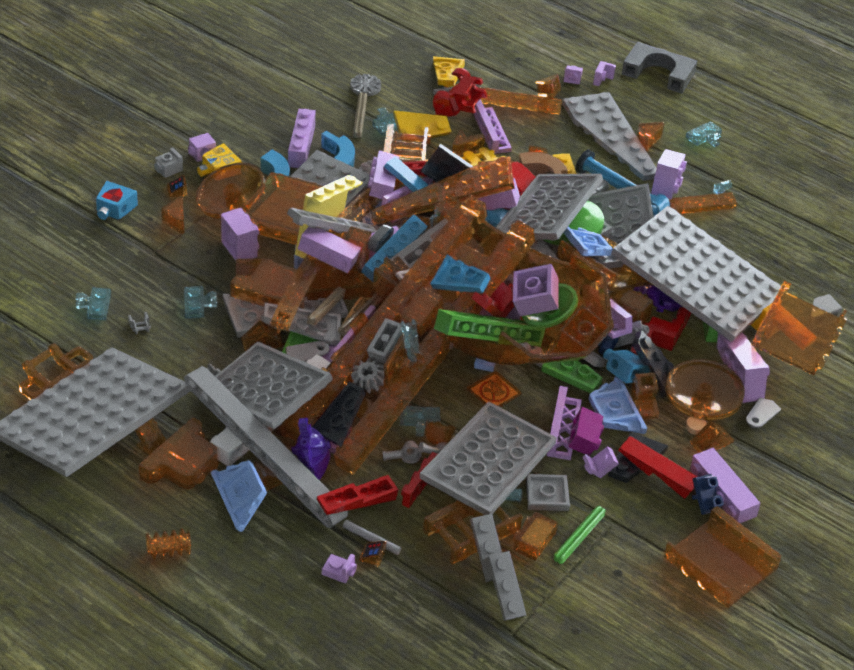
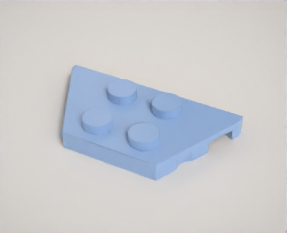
M569 226L563 232L582 256H611L613 248L600 234L579 227L578 230L570 229Z
M615 376L614 381L609 384L605 383L600 389L589 394V401L595 413L603 416L602 425H604V428L646 434L647 427L621 379Z
M249 460L238 465L227 466L226 470L211 471V475L236 529L240 532L245 529L267 494L254 464Z

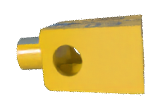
M224 143L203 154V165L197 167L198 174L201 177L209 174L214 181L242 175V161Z

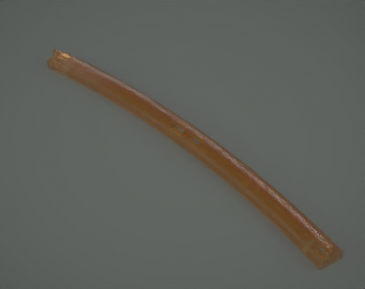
M397 178L395 180L394 190L403 184ZM367 188L338 215V218L360 222L382 199L369 196L370 188ZM332 229L327 231L342 239H345L348 235L345 232H342V234L337 233ZM306 255L288 284L272 317L270 325L277 327L276 333L280 334L282 329L289 331L302 301L325 265V262L311 255Z

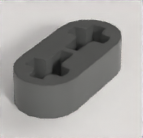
M386 224L382 225L370 238L367 246L368 250L376 253L393 236L394 228Z

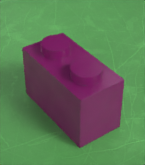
M581 407L573 419L568 447L588 456L594 450H598L602 441L599 437L604 429V425H602L603 416Z

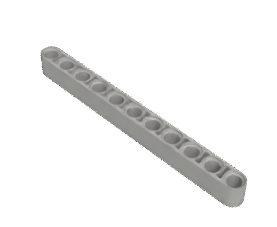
M201 366L184 377L185 383L190 384L189 389L326 527L331 528L348 516L347 511L326 515L316 499L317 496L330 491L207 368Z

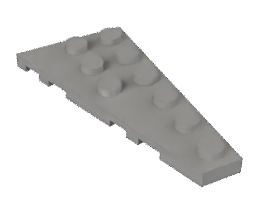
M223 294V301L237 337L284 329L263 322L265 303L315 310L326 299L319 298L315 301L307 300V297H300V300L289 299L290 297L262 295L258 298H247V295L230 297V294ZM343 299L328 313L341 314V318L347 317L348 310Z

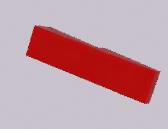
M630 436L619 448V452L648 476L654 473L684 499L694 489L692 478L697 477L696 475Z
M389 475L359 486H355L354 483L319 495L316 500L326 515L396 500L399 489Z

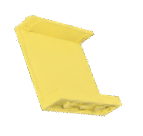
M348 175L305 195L303 210L343 218L348 191L358 188L363 182L357 180L354 176ZM303 224L299 228L295 255L310 262L316 258L298 250L301 236L309 227ZM332 229L327 231L348 242L352 241V236L345 232L340 234Z

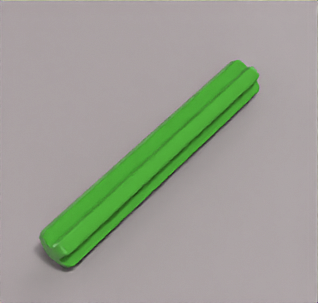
M601 506L594 508L554 554L555 562L563 564L605 516L606 510Z

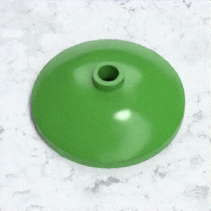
M559 283L558 309L525 315L522 318L527 325L535 328H550L559 325L567 320L575 311L578 305L577 293L571 286Z

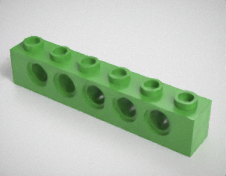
M442 309L438 310L434 329L450 336L515 344L527 342L531 346L541 347L546 329L531 327L524 320Z

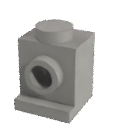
M171 148L170 152L155 157L154 167L158 173H161L166 178L183 171V159L174 148Z

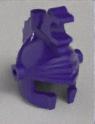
M635 283L633 291L647 294L651 303L657 307L656 311L663 313L664 309L675 312L680 307H683L654 285Z
M308 418L299 419L298 423L301 434L296 445L291 448L292 454L296 455L299 461L320 480L330 460L329 449L332 448L331 441H326L319 431L308 424Z

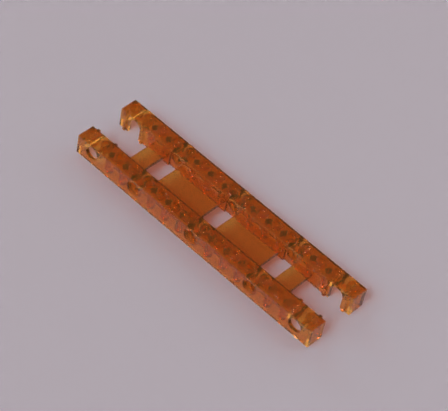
M469 195L327 371L331 373L333 380L315 394L311 400L297 409L286 422L285 428L288 436L297 441L301 434L298 426L299 419L308 418V424L311 425L315 418L317 420L348 382L352 383L354 381L351 377L352 372H354L353 368L354 366H360V360L365 363L369 358L367 349L385 318L400 323L408 316L426 326L431 331L421 343L406 335L401 345L402 354L387 381L386 379L384 380V386H381L385 388L375 402L364 397L356 414L361 420L354 428H351V432L344 440L342 447L337 446L335 448L336 452L333 455L336 465L354 475L460 337L446 335L434 329L438 310L479 314L483 309L471 298L474 294L473 292L433 289L430 283L446 255L452 256L456 261L464 262L469 267L473 266L487 272L491 279L483 293L490 297L535 242L534 228L517 220L515 224L511 225V229L505 237L498 241V246L489 257L466 246L465 243L472 239L471 224L474 218L477 216L479 224L485 222L487 217L486 203ZM365 447L362 455L359 457L360 452Z

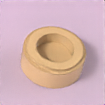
M691 416L687 419L686 429L691 434L701 435L705 432L707 423L702 417Z

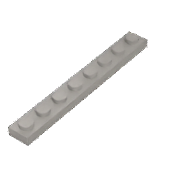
M291 207L287 213L297 225L303 226V224H306L311 228L320 227L326 231L332 229L340 234L345 232L348 235L354 236L356 234L362 238L365 235L375 233L381 227Z

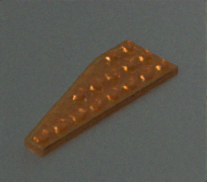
M510 156L499 157L494 161L481 162L478 165L372 210L373 224L377 225L412 216L413 214L416 215L515 189Z

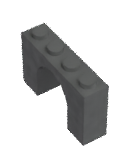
M637 42L624 60L622 75L637 79L647 67H663L671 72L667 89L682 94L695 74L698 60Z

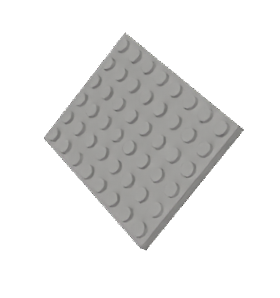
M669 206L615 246L611 253L731 342L760 316L764 308L777 301L785 292V289L777 282L768 278L763 272L754 268L749 262L740 258L735 252L726 248L718 240L712 238L704 230L698 228L690 220L684 218Z
M110 348L0 420V441L68 477L191 391L189 389L190 384H186L184 381L115 348Z

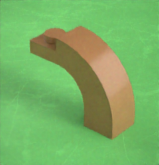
M540 152L519 153V163L529 169L534 176L538 174H568L564 163L554 156Z

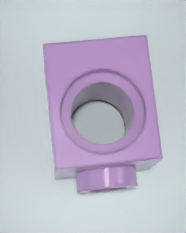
M209 133L189 138L188 152L197 162L202 161L203 154L216 147V142Z

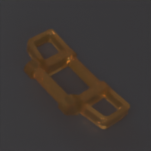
M53 343L48 346L47 350L35 358L22 363V367L29 378L19 384V390L28 399H34L46 389L53 388L55 384L74 373L75 370L88 364L93 359V355L80 346L63 355L58 345ZM78 355L85 358L79 365L71 361L72 358ZM53 356L56 363L66 371L49 381L37 372L35 366ZM34 383L41 389L31 392L27 388Z

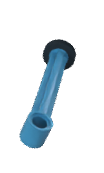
M590 149L584 151L576 163V172L584 174L589 171L592 174H602L603 180H606L617 189L636 186L634 183L595 161V153L591 152ZM650 194L653 216L657 215L667 206H670L669 199L665 195Z

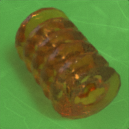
M181 528L179 535H177L175 530H171L170 536H168L166 531H163L161 538L157 532H154L153 539H151L148 533L145 534L147 556L151 554L153 560H156L157 553L160 554L162 559L165 558L166 552L169 553L171 558L174 556L175 551L178 552L179 556H182L184 549L188 555L191 554L189 529L186 534L184 529Z

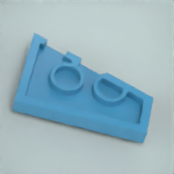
M446 255L430 284L433 289L483 293L491 278L487 272L473 266L469 267L464 262L456 261L452 256Z

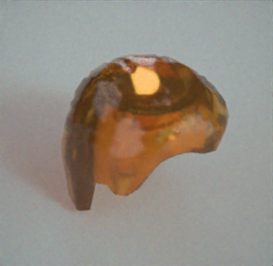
M426 421L424 426L426 438L434 445L442 442L449 443L456 431L455 426L451 424L444 426L438 421L435 423Z

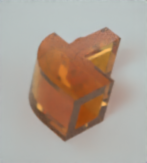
M655 372L635 374L633 379L632 400L642 419H657L659 417L655 398L659 389Z

